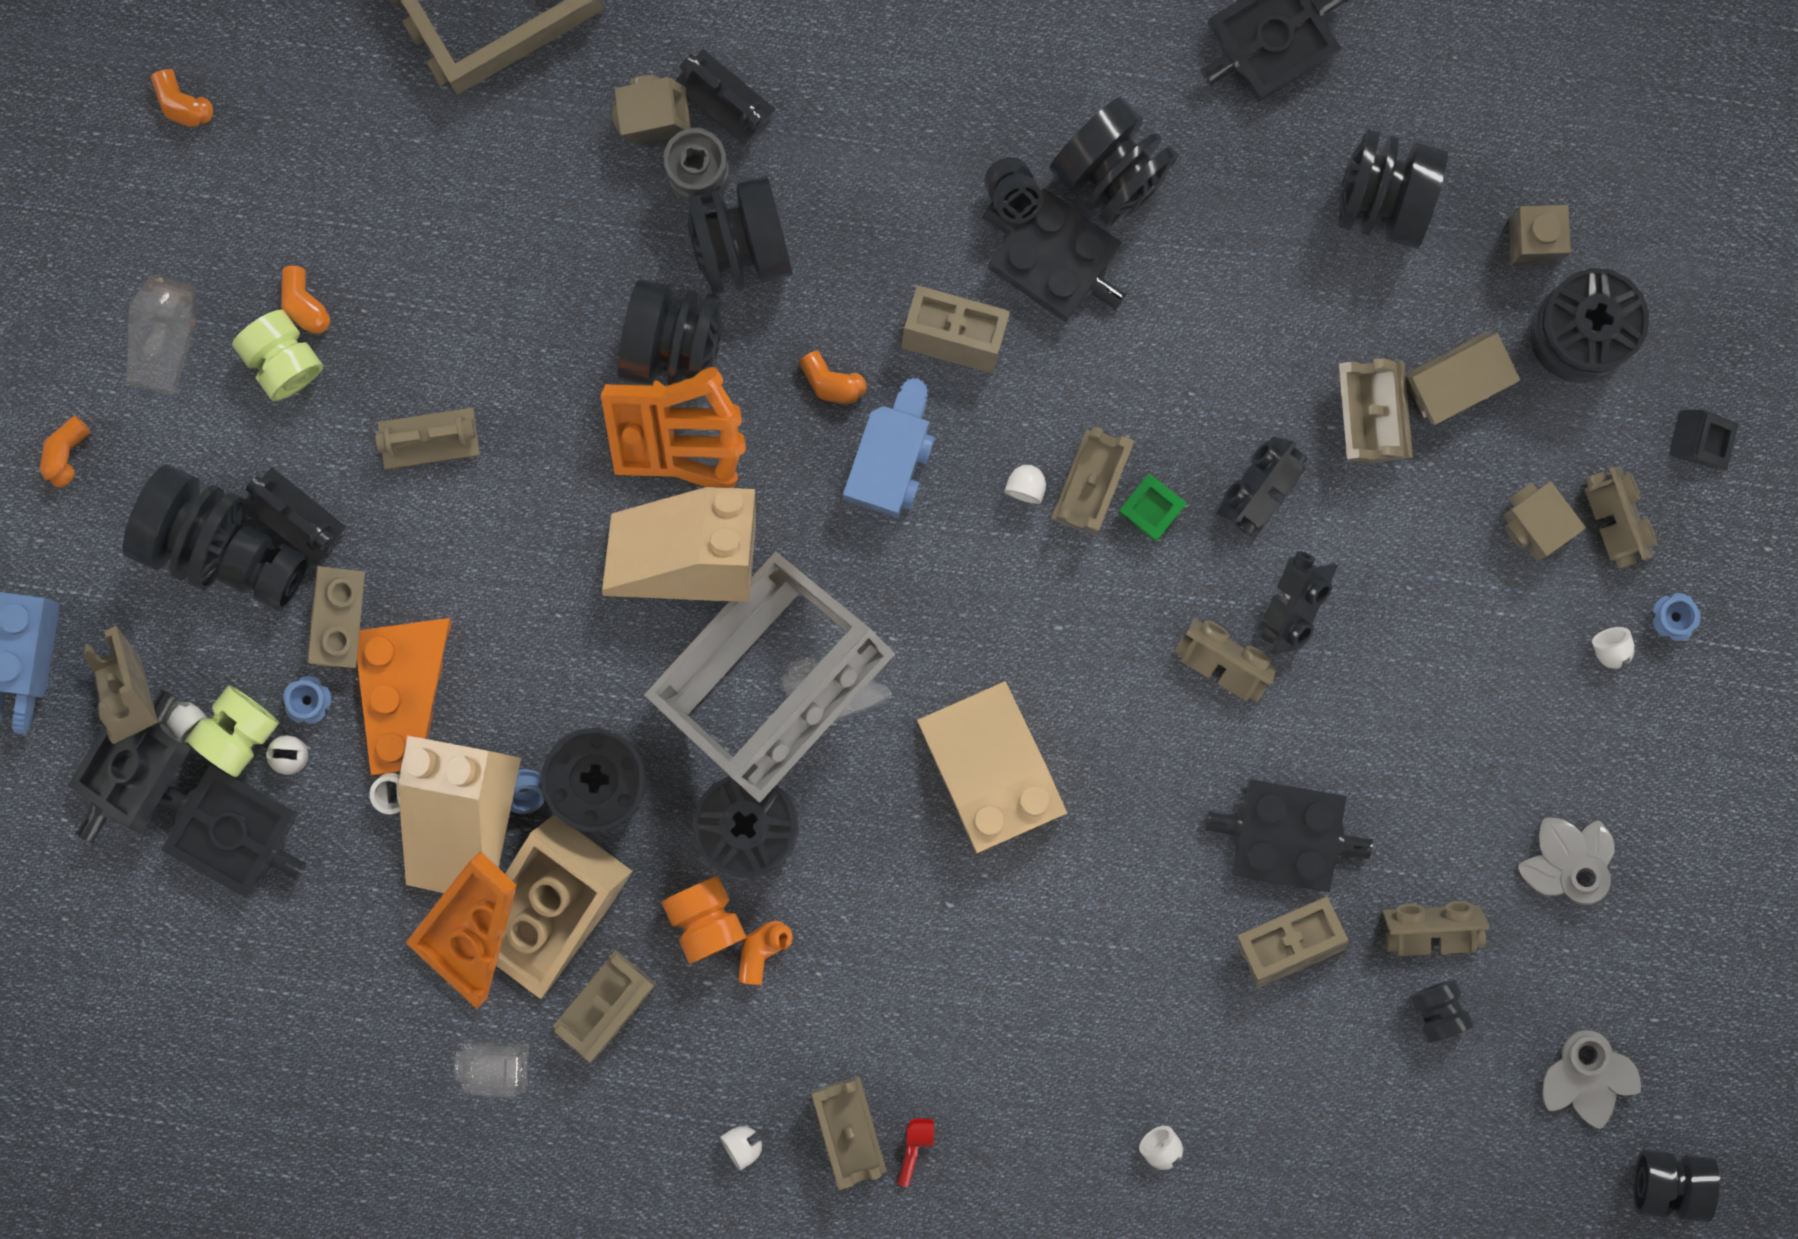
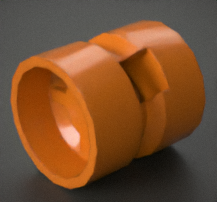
M719 875L661 901L671 925L683 928L684 930L679 941L689 965L747 938L736 914L726 912L724 909L730 899Z

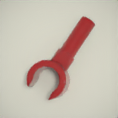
M914 1118L908 1123L906 1154L897 1184L909 1187L918 1157V1147L934 1146L933 1119Z

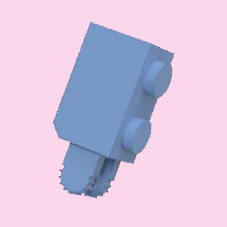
M914 377L912 379L907 378V381L903 382V386H900L901 391L898 392L893 409L882 406L870 413L843 492L844 501L898 519L902 507L911 510L920 482L912 480L917 462L927 464L935 440L934 436L927 434L929 421L922 419L926 408L925 404L928 403L927 393L929 392L926 389L927 385L924 384V380L914 379Z
M0 592V723L6 693L17 694L12 718V729L16 734L26 735L31 727L36 697L43 698L47 689L60 603L40 597Z

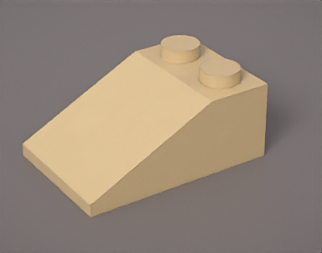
M705 487L612 513L602 587L603 596L750 602L756 531L755 489Z
M1006 681L917 720L975 853H979L1067 814L1048 768Z
M408 736L398 781L406 885L445 893L467 863L480 851L499 868L521 758Z
M555 815L551 816L529 834L505 873L517 887L496 966L538 998L542 999L610 908L633 871L578 830L569 827Z

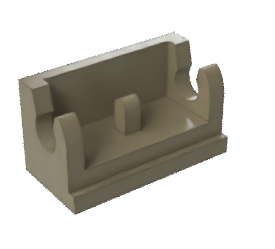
M917 285L904 327L901 348L993 374L1010 311Z
M1484 332L1406 373L1407 390L1419 414L1423 419L1428 417L1433 425L1520 381L1499 334Z
M1378 358L1373 359V363L1360 364L1359 362L1339 363L1347 460L1371 464L1413 458L1405 362Z
M1093 427L1091 431L1086 429L1051 518L1054 521L1095 537L1100 530L1134 444V440L1124 436H1118V438L1111 437L1103 433L1104 430L1099 427Z
M117 626L104 631L108 646L113 649L110 654L105 656L96 655L94 648L88 644L83 649L85 660L94 672L93 677L100 701L98 704L99 717L106 726L108 737L113 744L158 723L142 660Z
M1328 896L1237 935L1240 953L1243 958L1245 957L1249 965L1251 978L1256 989L1345 951L1348 944V938Z
M615 950L569 1008L553 1025L555 1028L554 1032L591 1063L601 1054L656 987L657 983L620 952Z
M860 1076L814 1089L811 1094L838 1190L852 1187L855 1183L863 1180L880 1178L882 1173H886L887 1170Z

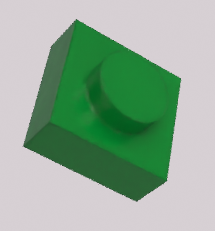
M1149 473L1120 508L1118 514L1156 543L1187 503Z

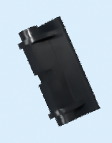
M703 48L696 57L693 54H689L680 65V69L683 72L675 81L685 86L687 98L744 146L775 111L773 106Z
M1272 436L1269 441L1264 442L1255 451L1251 460L1252 465L1242 479L1234 482L1228 488L1223 498L1224 503L1216 514L1237 521L1236 527L1249 536H1252L1255 530L1261 531L1280 505L1268 494L1269 490L1274 488L1278 493L1286 496L1301 474L1306 470L1303 464L1308 458L1294 448L1297 445L1294 441Z
M273 467L268 470L263 478L258 475L255 476L246 487V491L249 493L246 497L247 510L301 553L309 556V559L315 564L320 561L346 529L343 523Z
M1298 551L1295 557L1288 559L1277 588L1289 595L1290 599L1287 601L1280 595H1274L1260 624L1262 630L1261 638L1268 643L1274 644L1271 650L1273 655L1301 649L1309 641L1314 631L1313 621L1317 612L1332 591L1331 581L1338 565L1334 563L1316 567L1313 565L1315 558L1303 551Z

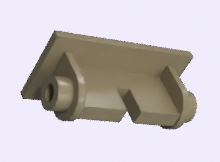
M474 408L378 422L379 433H376V445L378 452H382L385 470L480 456Z
M1618 466L1609 468L1612 475L1611 479L1607 480L1604 472L1585 478L1588 487L1584 491L1587 494L1596 520L1614 515L1616 524L1599 530L1610 562L1615 560L1618 569L1637 563L1634 553L1640 552L1642 560L1654 557L1651 547L1657 545V539L1649 519H1640L1635 501L1640 500L1641 497L1632 473L1624 474L1622 467Z
M316 566L307 663L322 667L356 668L365 578L364 571Z
M1194 618L1186 635L1193 639L1191 640L1183 636L1174 651L1181 656L1180 662L1207 678H1210L1218 664L1226 668L1217 684L1239 696L1244 701L1250 698L1258 702L1267 688V685L1260 681L1262 680L1271 685L1277 669L1270 664L1271 659L1264 652L1253 646L1243 648L1228 639L1230 635L1223 627L1209 620H1205L1202 623Z
M1454 901L1446 904L1445 907L1424 908L1417 904H1404L1398 906L1395 910H1382L1383 918L1390 932L1385 933L1386 952H1395L1397 957L1430 955L1431 938L1439 937V951L1441 954L1474 953L1477 951V947L1486 946L1485 930H1489V923L1480 905H1473L1464 901Z

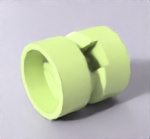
M283 309L275 310L258 318L243 329L232 343V346L248 368H258L259 372L256 380L272 401L282 400L301 390L318 376L324 366L306 342H297L300 332Z
M228 685L212 705L214 716L212 718H202L188 735L186 741L217 767L234 777H238L254 757L251 747L254 744H264L278 726L279 721L246 694Z

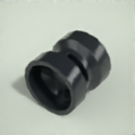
M1007 157L991 165L986 172L984 183L1001 218L1009 223L1019 224L1035 217L1043 205V193L1033 179L1027 164L1019 158Z
M1456 979L1432 985L1409 996L1414 1010L1420 1012L1425 1023L1422 1030L1427 1043L1455 1036L1474 1026L1469 1012L1463 1010L1458 999L1461 992Z

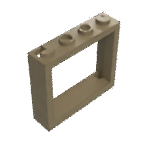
M390 0L393 6L399 2L403 3L410 15L402 20L416 46L426 42L434 56L427 60L426 63L439 85L441 86L449 81L456 95L605 10L601 0H564L455 63L418 0Z

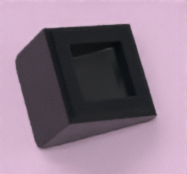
M1682 410L1678 414L1669 454L1681 460L1720 470H1728L1739 424L1706 410Z

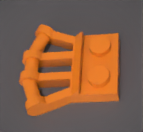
M716 367L706 368L693 378L669 386H664L659 381H654L653 386L605 384L600 396L615 475L677 477L703 487L735 488L738 480V474L735 470L740 455L746 451L745 437L738 429V426L742 423L741 409L731 402L722 387L723 377ZM703 395L706 396L712 408L670 407ZM674 429L719 430L720 435H675ZM685 457L719 458L717 465L712 467Z

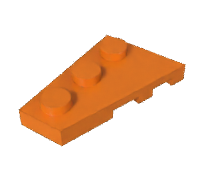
M451 618L359 630L357 665L372 776L399 773L401 771L408 736L429 739L434 714L433 706L444 664L442 662L452 625Z
M481 851L467 863L406 941L410 948L476 1009L488 999L517 887Z

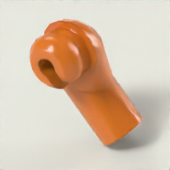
M172 69L160 70L151 75L150 78L157 99L166 118L187 127H197L200 123H208L212 119L213 107L211 102L204 97L195 99L193 96L181 93Z
M299 266L283 268L281 287L282 309L302 329L313 334L323 333L330 325V316L326 312V308L306 291V270Z
M819 350L805 355L798 361L816 396L823 401L848 405L855 403L858 398L863 397L866 393V381L859 373L853 372L848 375L830 372Z
M74 415L43 444L39 467L40 473L44 480H50L58 488L68 485L75 476L73 467L67 463L69 451L91 434L90 429L77 415Z
M777 920L769 921L747 935V938L742 943L738 983L762 985L765 960L780 950L787 949L792 943L793 933L787 925Z

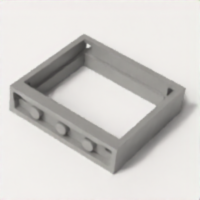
M775 551L751 578L750 602L729 601L644 696L758 802H761L889 662L895 653L867 625ZM800 594L844 630L846 634L737 754L732 757L688 714L793 599Z

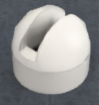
M1022 465L1012 472L1004 492L1024 502L1041 504L1046 490V481L1038 468L1033 465Z
M1614 627L1598 633L1592 640L1597 658L1607 668L1619 669L1622 666V662L1628 664L1634 656V642L1631 632L1627 628Z
M180 702L173 708L165 725L168 726L173 736L186 743V738L202 718L208 717L191 702Z
M289 735L279 736L267 748V762L278 773L286 775L295 774L306 765L308 750L306 745L297 737ZM275 750H296L297 760L287 758L275 759Z
M384 774L371 786L370 801L374 808L381 813L395 814L400 812L399 774ZM390 781L396 783L397 803H390Z
M747 1126L736 1127L720 1136L725 1150L740 1171L752 1164L762 1151L761 1140L751 1146L748 1143L747 1138L756 1131Z
M1159 1126L1152 1129L1144 1136L1139 1146L1141 1154L1156 1169L1170 1170L1173 1168L1172 1163L1176 1159L1179 1161L1182 1159V1143L1169 1126Z

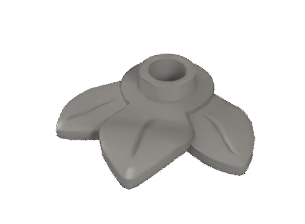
M1544 818L1539 832L1542 855L1529 858L1518 865L1522 878L1535 891L1544 896L1565 894L1571 901L1577 904L1592 905L1598 903L1607 895L1611 885V875L1607 866L1614 855V841L1609 830L1601 821L1591 823L1580 832L1573 824L1566 820ZM1581 872H1590L1594 875L1596 882L1590 887H1583L1577 882L1576 877Z
M1590 1030L1578 1031L1566 1040L1562 1049V1059L1547 1069L1542 1087L1543 1101L1547 1110L1556 1111L1572 1103L1578 1115L1588 1124L1598 1129L1603 1128L1609 1120L1615 1106L1616 1094L1635 1095L1641 1092L1640 1076L1635 1064L1628 1057L1612 1052L1607 1039L1601 1034ZM1589 1045L1594 1051V1057L1591 1062L1583 1064L1579 1060L1578 1053L1583 1046Z

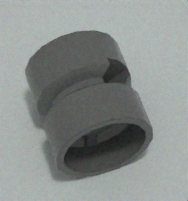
M688 128L678 132L669 140L664 151V167L673 191L682 200L689 202L687 196L699 193L702 204H707L713 201L711 190L718 188L721 194L725 192L730 179V168L722 142L713 133L702 128Z

